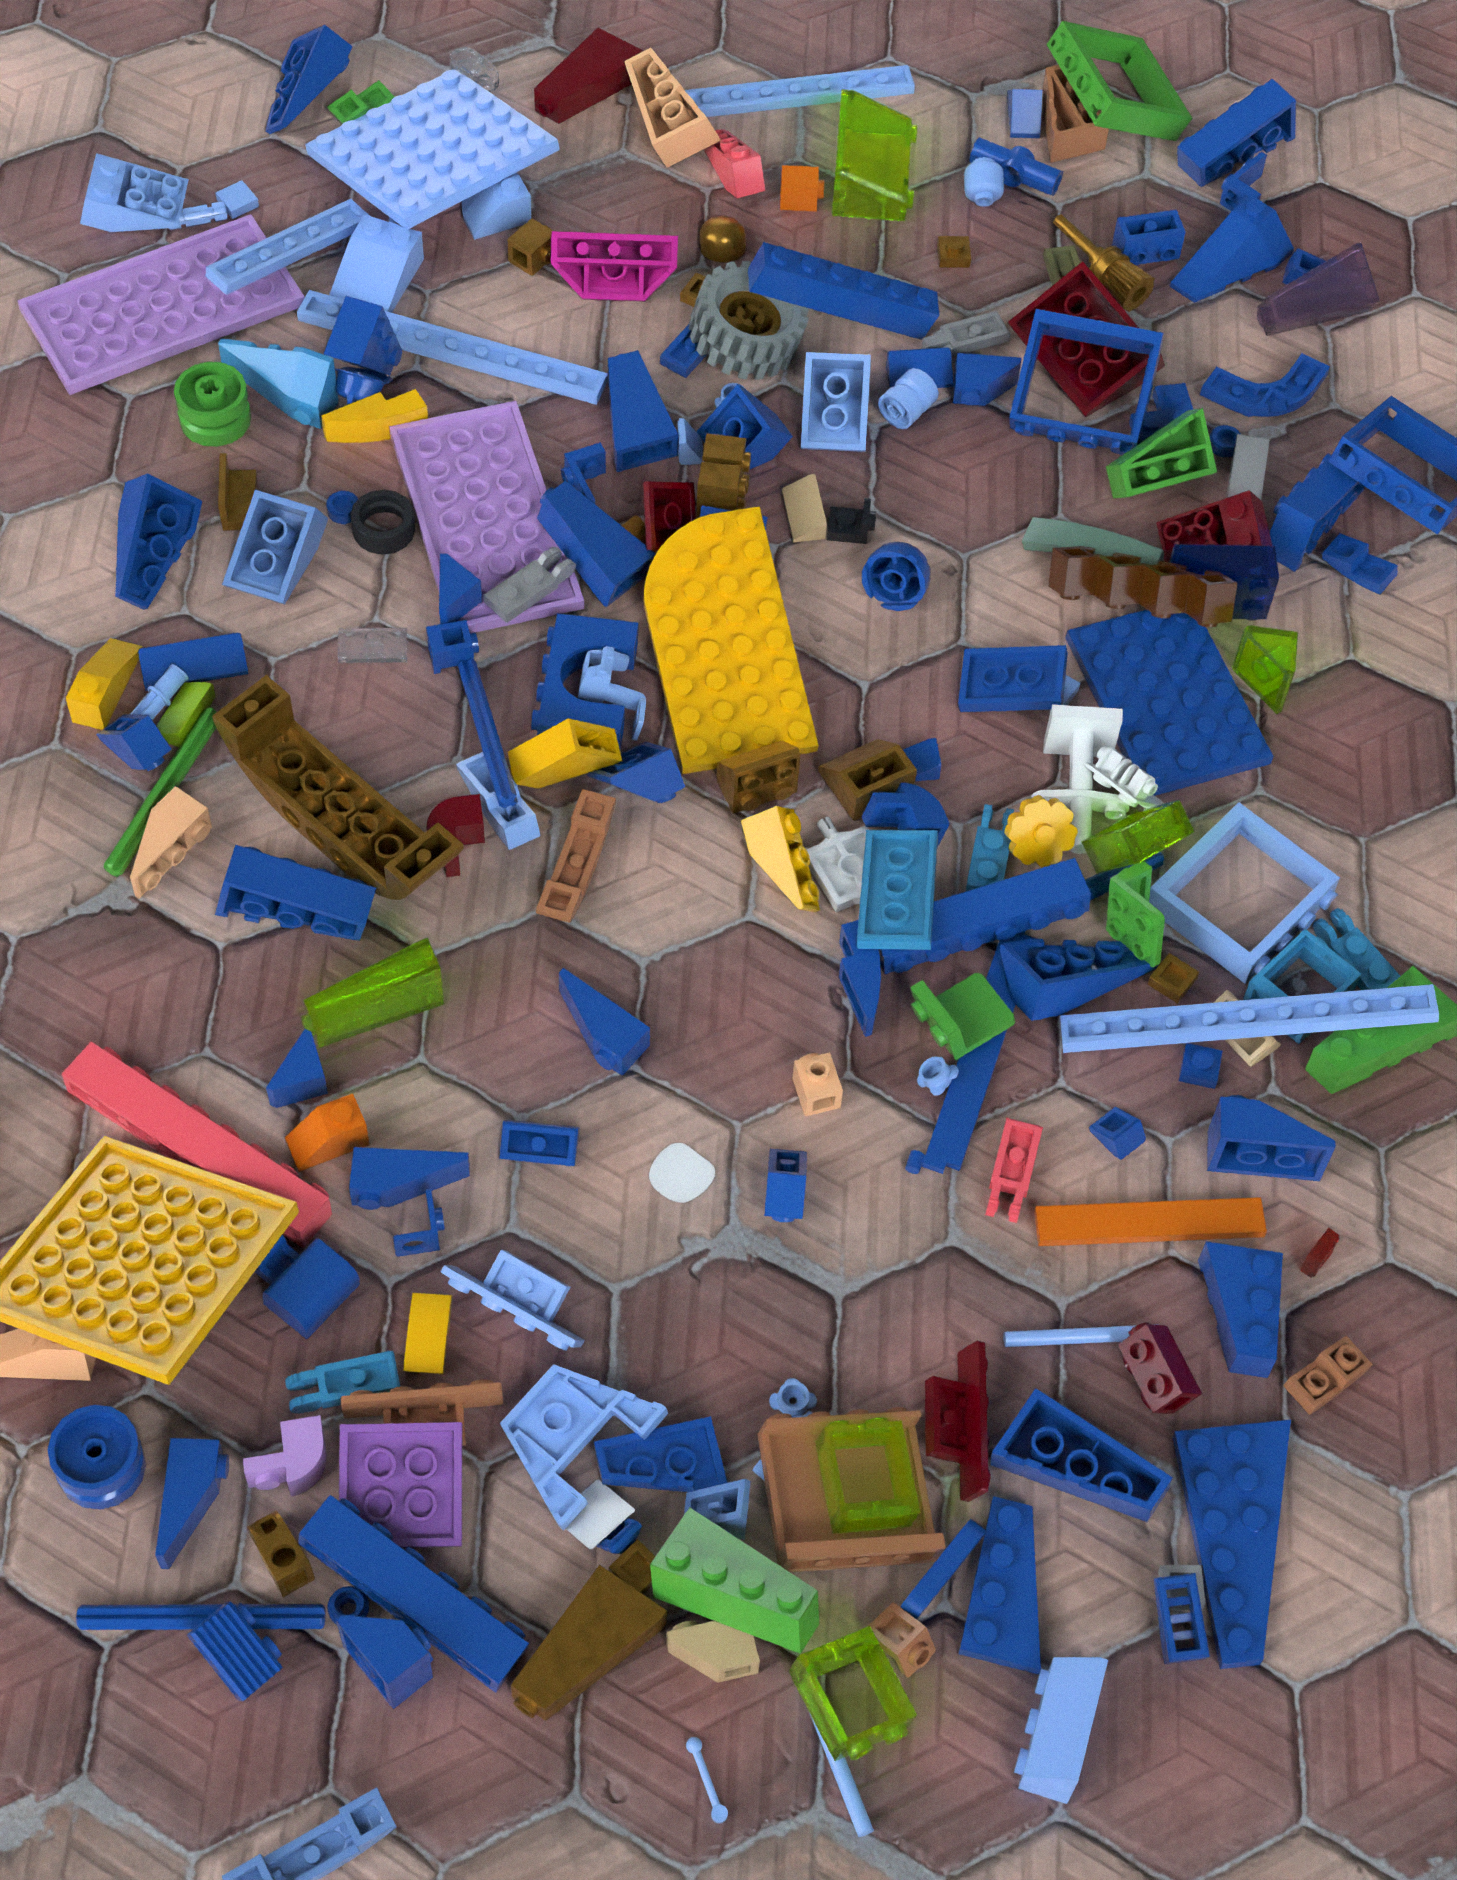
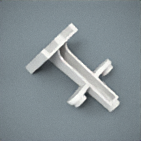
M1052 704L1044 737L1043 753L1070 755L1069 789L1040 790L1033 793L1031 798L1036 795H1041L1047 801L1057 798L1073 812L1074 817L1071 823L1077 828L1078 833L1075 838L1074 847L1070 851L1076 854H1084L1091 850L1092 810L1105 813V816L1112 820L1124 818L1129 811L1130 805L1119 799V794L1092 791L1093 772L1084 766L1086 762L1093 764V757H1097V753L1102 747H1113L1115 749L1123 721L1122 709Z

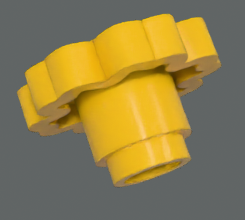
M1036 795L1031 799L1023 800L1019 807L1020 812L1011 813L1007 819L1004 834L1011 840L1009 851L1024 865L1036 862L1043 868L1059 863L1063 856L1062 851L1071 850L1075 844L1078 830L1071 823L1074 817L1073 812L1057 798L1047 801L1041 795Z

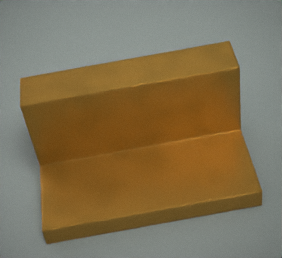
M220 453L218 507L223 531L241 530L254 491L257 490L256 469L229 470L226 453Z

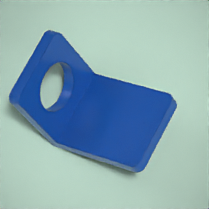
M425 1189L431 1230L393 1236L397 1257L440 1250L438 1231L445 1230L442 1207L434 1208L431 1189ZM411 1241H422V1242H423V1243H421V1244H419V1245H415V1246H405V1245H404V1244H406V1243H408V1242H411Z

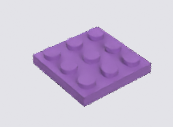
M462 1422L340 1424L339 1501L341 1498H345L353 1503L361 1512L359 1517L371 1526L376 1522L385 1527L393 1535L391 1541L401 1548L462 1547Z

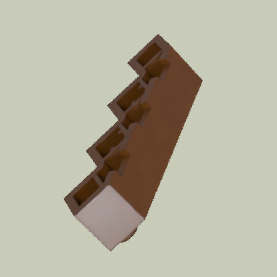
M1085 546L1057 547L1052 550L1048 586L1059 593L1063 599L1078 600L1080 596L1094 595L1103 601L1106 607L1112 609H1124L1126 605L1140 604L1149 610L1152 616L1158 618H1170L1171 614L1186 613L1195 619L1198 625L1203 627H1216L1218 623L1232 622L1237 582L1221 572L1206 570L1205 574L1198 575L1193 572H1187V566L1164 561H1160L1159 564L1149 565L1140 563L1141 557L1117 552H1114L1113 556H1103L1095 554L1096 548Z

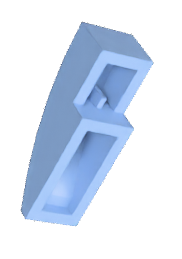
M483 752L456 763L457 769L471 795L480 794L482 813L508 850L540 837L536 814L520 797L518 785L514 781L513 784L518 800L517 804L514 807L508 806L506 809L499 806Z

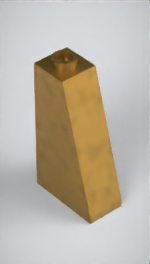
M599 1565L511 1684L512 1698L515 1699L513 1704L526 1716L534 1718L535 1715H538L547 1721L658 1634L666 1625L667 1610Z

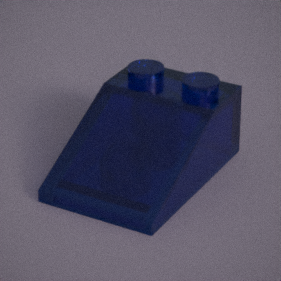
M1174 544L1169 563L1187 566V572H1193L1198 575L1205 574L1206 570L1221 572L1237 582L1232 619H1246L1250 621L1267 619L1279 581L1275 546Z

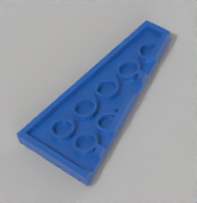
M1291 1420L1175 1431L1172 1437L1198 1565H1201L1204 1594L1220 1669L1260 1665L1264 1658Z

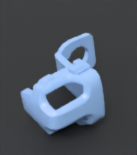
M608 646L602 650L588 651L583 663L578 699L597 703L607 701L636 711L632 740L637 741L644 723L646 697L641 692L610 683L612 671L627 670L629 656L616 652L613 647Z

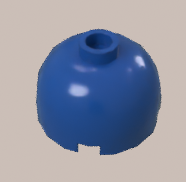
M905 542L883 544L870 555L862 570V584L866 594L871 599L874 596L878 601L884 602L881 604V607L887 610L903 611L913 608L925 595L931 580V569L925 555L917 547Z

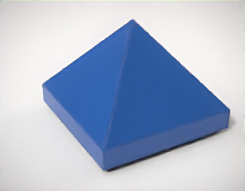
M628 1517L596 1547L612 1554H622L637 1540L642 1525L639 1521Z

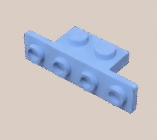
M500 1250L484 1282L456 1266H443L441 1273L450 1278L448 1281L450 1286L466 1294L470 1290L482 1296L480 1302L483 1305L499 1313L503 1309L516 1315L513 1321L529 1331L534 1332L536 1327L549 1334L546 1340L554 1346L567 1351L569 1346L578 1348L583 1345L584 1339L553 1322L571 1287L512 1253Z

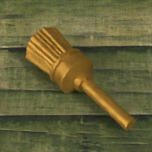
M1059 214L1054 219L1053 224L1089 256V262L1091 263L1089 269L1126 311L1131 312L1146 301L1153 291L1155 278L1131 263L1129 257L1122 254L1117 246H1109L1105 249L1097 247L1062 214Z

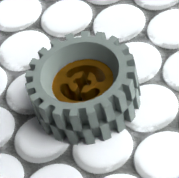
M742 261L740 267H737L735 262L726 263L724 270L721 266L713 269L712 275L708 274L701 285L689 321V330H692L690 335L692 343H698L696 351L700 356L709 355L707 363L713 367L717 363L723 366L721 372L730 375L731 370L738 372V378L747 379L749 373H753L755 380L763 379L765 372L770 377L778 374L779 369L784 371L789 366L790 361L793 360L808 323L809 317L806 316L809 310L806 307L749 292L748 267L751 261Z

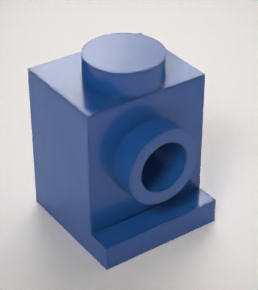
M467 620L426 627L428 650L434 674L441 673L443 668L458 666L461 660L474 659V653H479L476 632H469Z

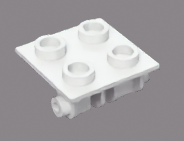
M1102 747L1097 753L1099 760L1096 764L1085 763L1084 766L1095 773L1092 778L1107 788L1112 786L1120 792L1118 795L1119 799L1132 807H1136L1139 804L1148 810H1153L1154 807L1165 810L1169 809V806L1153 795L1158 789L1155 778L1140 769L1136 764L1132 765L1131 760L1126 759L1125 756L1113 747Z

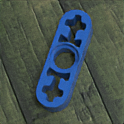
M970 1519L900 1607L915 1619H918L987 1531L973 1519Z

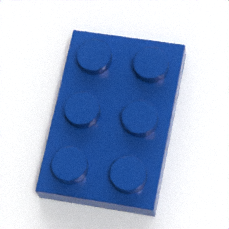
M1066 645L964 649L958 699L960 712L1051 710L1052 704L1063 705L1068 657Z

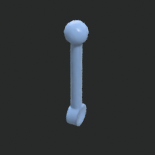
M691 1737L686 1742V1748L690 1753H693L713 1807L711 1818L716 1823H723L727 1819L728 1810L719 1802L701 1753L702 1741L698 1737Z

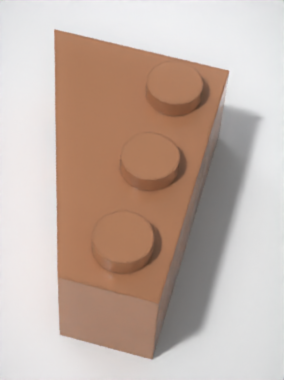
M1060 66L1047 67L1042 88V104L1050 163L1105 150L1109 129L1095 126ZM1102 110L1097 111L1098 116L1100 115Z

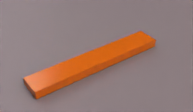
M1261 1197L1036 1206L1034 1211L1038 1246L1262 1238L1267 1233Z

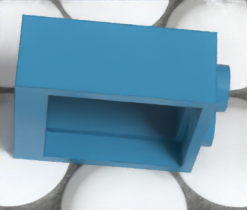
M1304 929L1249 981L1243 999L1288 997L1273 982L1299 958L1337 988L1333 993L1354 991L1361 973L1356 970V967L1349 960L1341 958L1331 950L1323 939L1314 936ZM1311 1033L1288 1034V1036L1300 1044Z

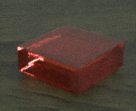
M1328 1227L1308 1253L1300 1271L1310 1278L1315 1277L1332 1255L1340 1235Z

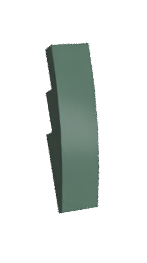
M1033 517L1022 539L1024 549L1030 551L1052 552L1053 548L1085 546L1096 548L1095 554L1103 556H1113L1114 552L1141 557L1140 563L1149 565L1159 564L1164 557L1162 549L1134 538L1097 527L1061 520Z

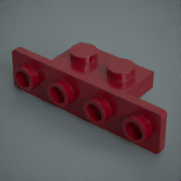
M978 1340L958 1352V1382L936 1376L925 1380L926 1456L959 1463L960 1500L970 1502L988 1492L991 1479L990 1470L988 1469L990 1435L987 1431L989 1397L986 1390V1372L988 1360L985 1342Z

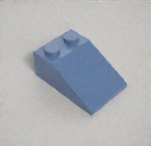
M255 490L222 585L285 605L318 550L328 517L315 507Z

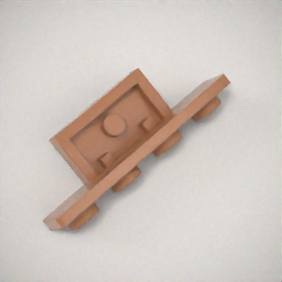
M487 1379L471 1382L470 1385L463 1386L438 1383L432 1385L429 1389L417 1390L401 1386L391 1389L390 1392L383 1393L358 1390L352 1392L349 1396L341 1397L343 1417L347 1419L383 1415L384 1424L462 1422V1446H466L464 1408L503 1404L502 1383H494Z

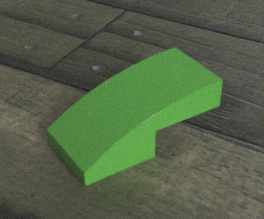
M378 80L358 95L351 89L327 107L334 117L343 124L346 121L355 120L365 115L372 108H378L390 103L395 96Z

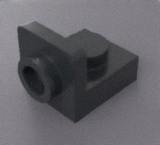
M864 498L863 509L830 506L827 540L867 544L868 531H875L876 511H870L871 499Z

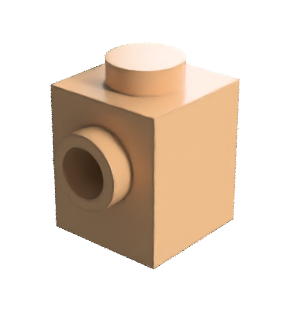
M830 1052L821 1055L811 1053L801 1057L799 1060H795L792 1079L804 1115L809 1116L841 1108L843 1089Z

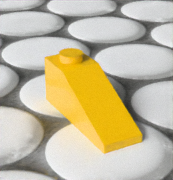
M110 638L79 670L66 696V702L73 723L100 730L107 727L139 660L138 650L143 648V646Z

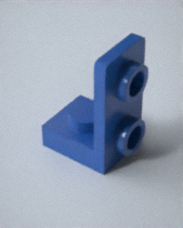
M1260 152L1253 159L1249 158L1240 170L1235 174H1229L1225 178L1221 186L1223 192L1220 204L1232 212L1250 195L1260 200L1261 194L1250 187V185L1262 176L1267 154Z
M601 442L564 453V468L561 469L563 482L567 481L595 504V498L585 479H592L606 473V451Z

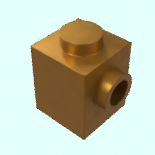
M531 218L507 239L508 261L531 276L546 264H550L552 229Z

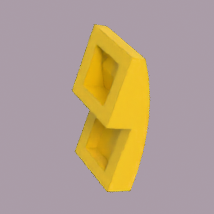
M412 1293L403 1371L444 1374L452 1295Z

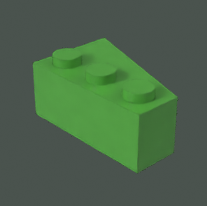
M1203 408L1187 410L1106 466L1113 499L1131 497L1217 473Z

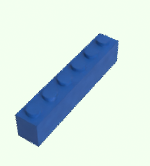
M763 242L748 267L749 292L920 340L926 336L940 315L936 291Z
M1072 858L934 901L931 950L878 949L880 964L884 974L892 972L902 973L917 964L927 961L937 962L943 960L949 954L962 950L973 951L982 944L994 940H1008L1017 933L1026 930H1040L1055 921L1065 918H1078L1089 911L1090 890L1076 859Z
M329 1495L300 1531L298 1544L395 1618L403 1620L411 1630L417 1627L431 1645L496 1693L526 1653L529 1643L524 1640L526 1637L524 1632L513 1623L506 1621L502 1624L490 1615L492 1609L481 1599L475 1596L469 1599L458 1591V1583L446 1573L440 1571L436 1574L426 1567V1560L417 1551L410 1547H406L404 1550L391 1541L393 1535L385 1527L376 1522L371 1526L359 1517L361 1512L353 1503L345 1498H341L338 1501Z

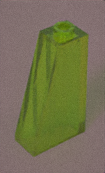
M428 938L422 939L305 999L306 1014L300 1016L304 1029L312 1032L318 1047L321 1048L444 1005L441 967Z

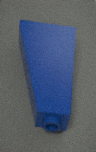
M639 351L608 358V388L614 468L616 472L678 456V432Z
M564 481L555 489L550 487L545 491L540 499L542 505L537 519L567 559H571L576 564L577 572L605 607H608L647 576L649 567L656 555L655 552L647 550L645 544L567 481Z

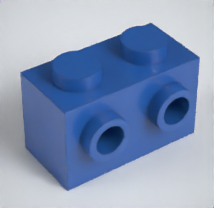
M1177 210L1120 217L1116 221L1112 246H1117L1121 253L1127 255L1130 262L1134 265L1180 259L1186 231Z

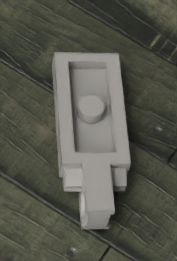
M994 311L941 325L940 330L934 332L932 336L922 339L921 349L948 347L953 357L957 353H968L1009 342L1011 333L999 313Z

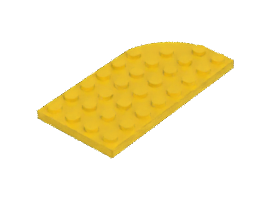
M760 506L709 514L687 523L671 535L660 547L649 567L644 587L645 614L682 774L717 769L718 761L779 741H785L798 747L801 754L818 752L819 745Z

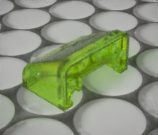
M841 89L832 216L905 221L906 209L913 208L914 190H908L910 147L911 143H916L917 124H912V117L855 90Z

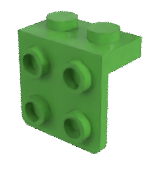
M1141 860L1129 868H1124L1117 875L1110 878L1106 931L1113 939L1121 941L1139 960H1145L1153 968L1161 962L1165 918L1161 911L1149 903L1152 867L1144 860Z
M980 973L972 974L936 997L923 980L910 987L915 1002L911 1003L915 1015L921 1023L927 1022L935 1042L939 1047L945 1046L955 1060L1015 1024L1014 1014Z

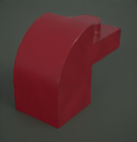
M480 794L446 799L439 803L429 814L426 825L427 831L439 823L463 845L485 843ZM459 854L445 865L446 877L461 876Z

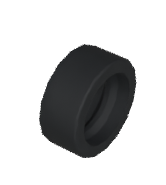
M383 489L371 491L361 496L354 503L350 514L354 539L361 548L370 553L391 554L405 548L413 540L416 530L412 504L405 496L396 491ZM383 512L393 513L403 519V522L398 527L384 532L372 531L363 524L368 517Z

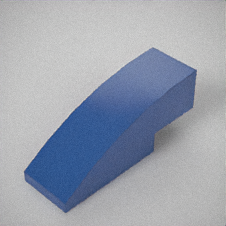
M858 920L841 925L839 944L845 957L841 958L839 979L866 1037L872 1035L877 1015L881 983L880 955L878 949H857Z

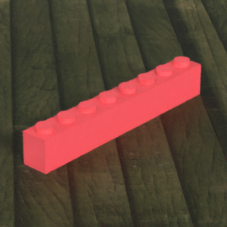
M90 1042L63 1071L62 1077L67 1092L165 1157L297 1202L299 1213L282 1235L303 1249L331 1217L332 1210L329 1194L316 1183L309 1185L304 1182L291 1166L285 1163L279 1165L269 1159L267 1152L255 1143L248 1145L239 1139L236 1131L226 1124L219 1126L210 1120L209 1115L198 1105H187L180 1100L179 1095L169 1086L163 1085L160 1087L152 1082L150 1076L140 1067L133 1066L131 1068L123 1063L121 1057L111 1048L104 1047L102 1049L95 1043Z

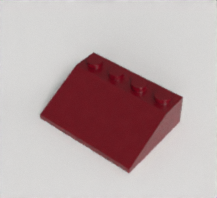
M1083 261L1007 322L1026 346L1036 309L1139 328ZM1043 335L1037 360L1081 413L1087 417L1141 386L1149 355ZM1161 354L1156 373L1165 366Z

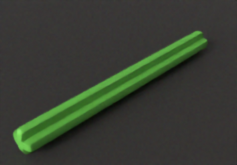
M208 707L203 710L104 863L105 871L112 876L118 877L124 873L140 847L151 809L175 786L179 787L215 731L216 726L212 718L216 713L214 708Z

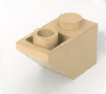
M714 1620L698 1625L696 1621H685L675 1625L673 1630L667 1631L666 1646L668 1653L717 1683L758 1674L760 1660L753 1635Z

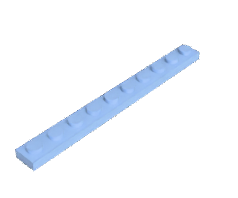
M309 290L297 311L298 321L333 330L344 299ZM385 311L402 350L595 405H597L608 382V373Z
M1430 984L1061 1015L1060 1020L1063 1053L1434 1023L1439 1021V1010L1434 985Z

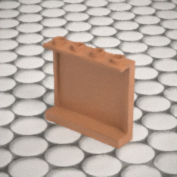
M895 1407L883 1413H869L868 1410L857 1409L845 1415H830L829 1412L820 1411L812 1413L807 1417L793 1418L790 1414L783 1413L773 1415L765 1420L757 1435L777 1564L789 1572L933 1563L940 1557L946 1546L943 1533H935L915 1428V1425L921 1418L920 1410L907 1411L904 1407Z

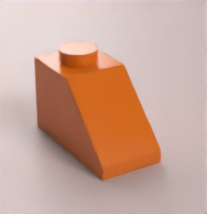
M353 1093L317 1106L285 1137L298 1172L353 1152L354 1147L363 1148L370 1145L367 1125Z

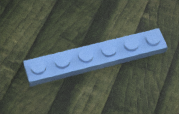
M349 199L206 266L205 277L227 295L352 235L364 214L370 215L352 199Z

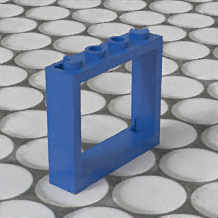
M1036 309L1009 417L1010 429H1014L1016 433L1023 436L1039 434L1046 436L1047 439L1054 442L1070 440L1078 442L1080 446L1095 449L1097 446L1110 448V451L1116 454H1125L1140 442L1163 346V333ZM1043 335L1149 355L1130 435L1024 415Z
M1390 396L1341 437L1328 462L1438 535L1457 517V497L1452 502H1447L1364 447L1363 444L1378 431H1381L1457 481V438L1398 399ZM1389 408L1397 412L1394 418L1388 415ZM1437 505L1444 509L1441 513L1435 509Z

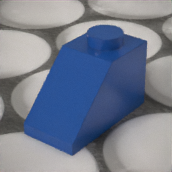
M957 353L953 403L987 405L1017 385L1021 358Z
M123 714L96 734L131 769L153 770L164 762L163 756L172 750L149 715Z
M770 1148L764 1216H770L778 1222H793L795 1219H803L807 1177L806 1151Z

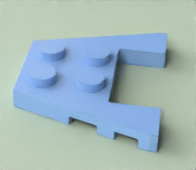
M553 1364L500 1422V1425L558 1526L564 1531L588 1504L585 1497L559 1476L612 1416H616L645 1440L667 1416L668 1411L660 1403L645 1401L637 1398L633 1393L625 1390L618 1391L600 1384L598 1380Z

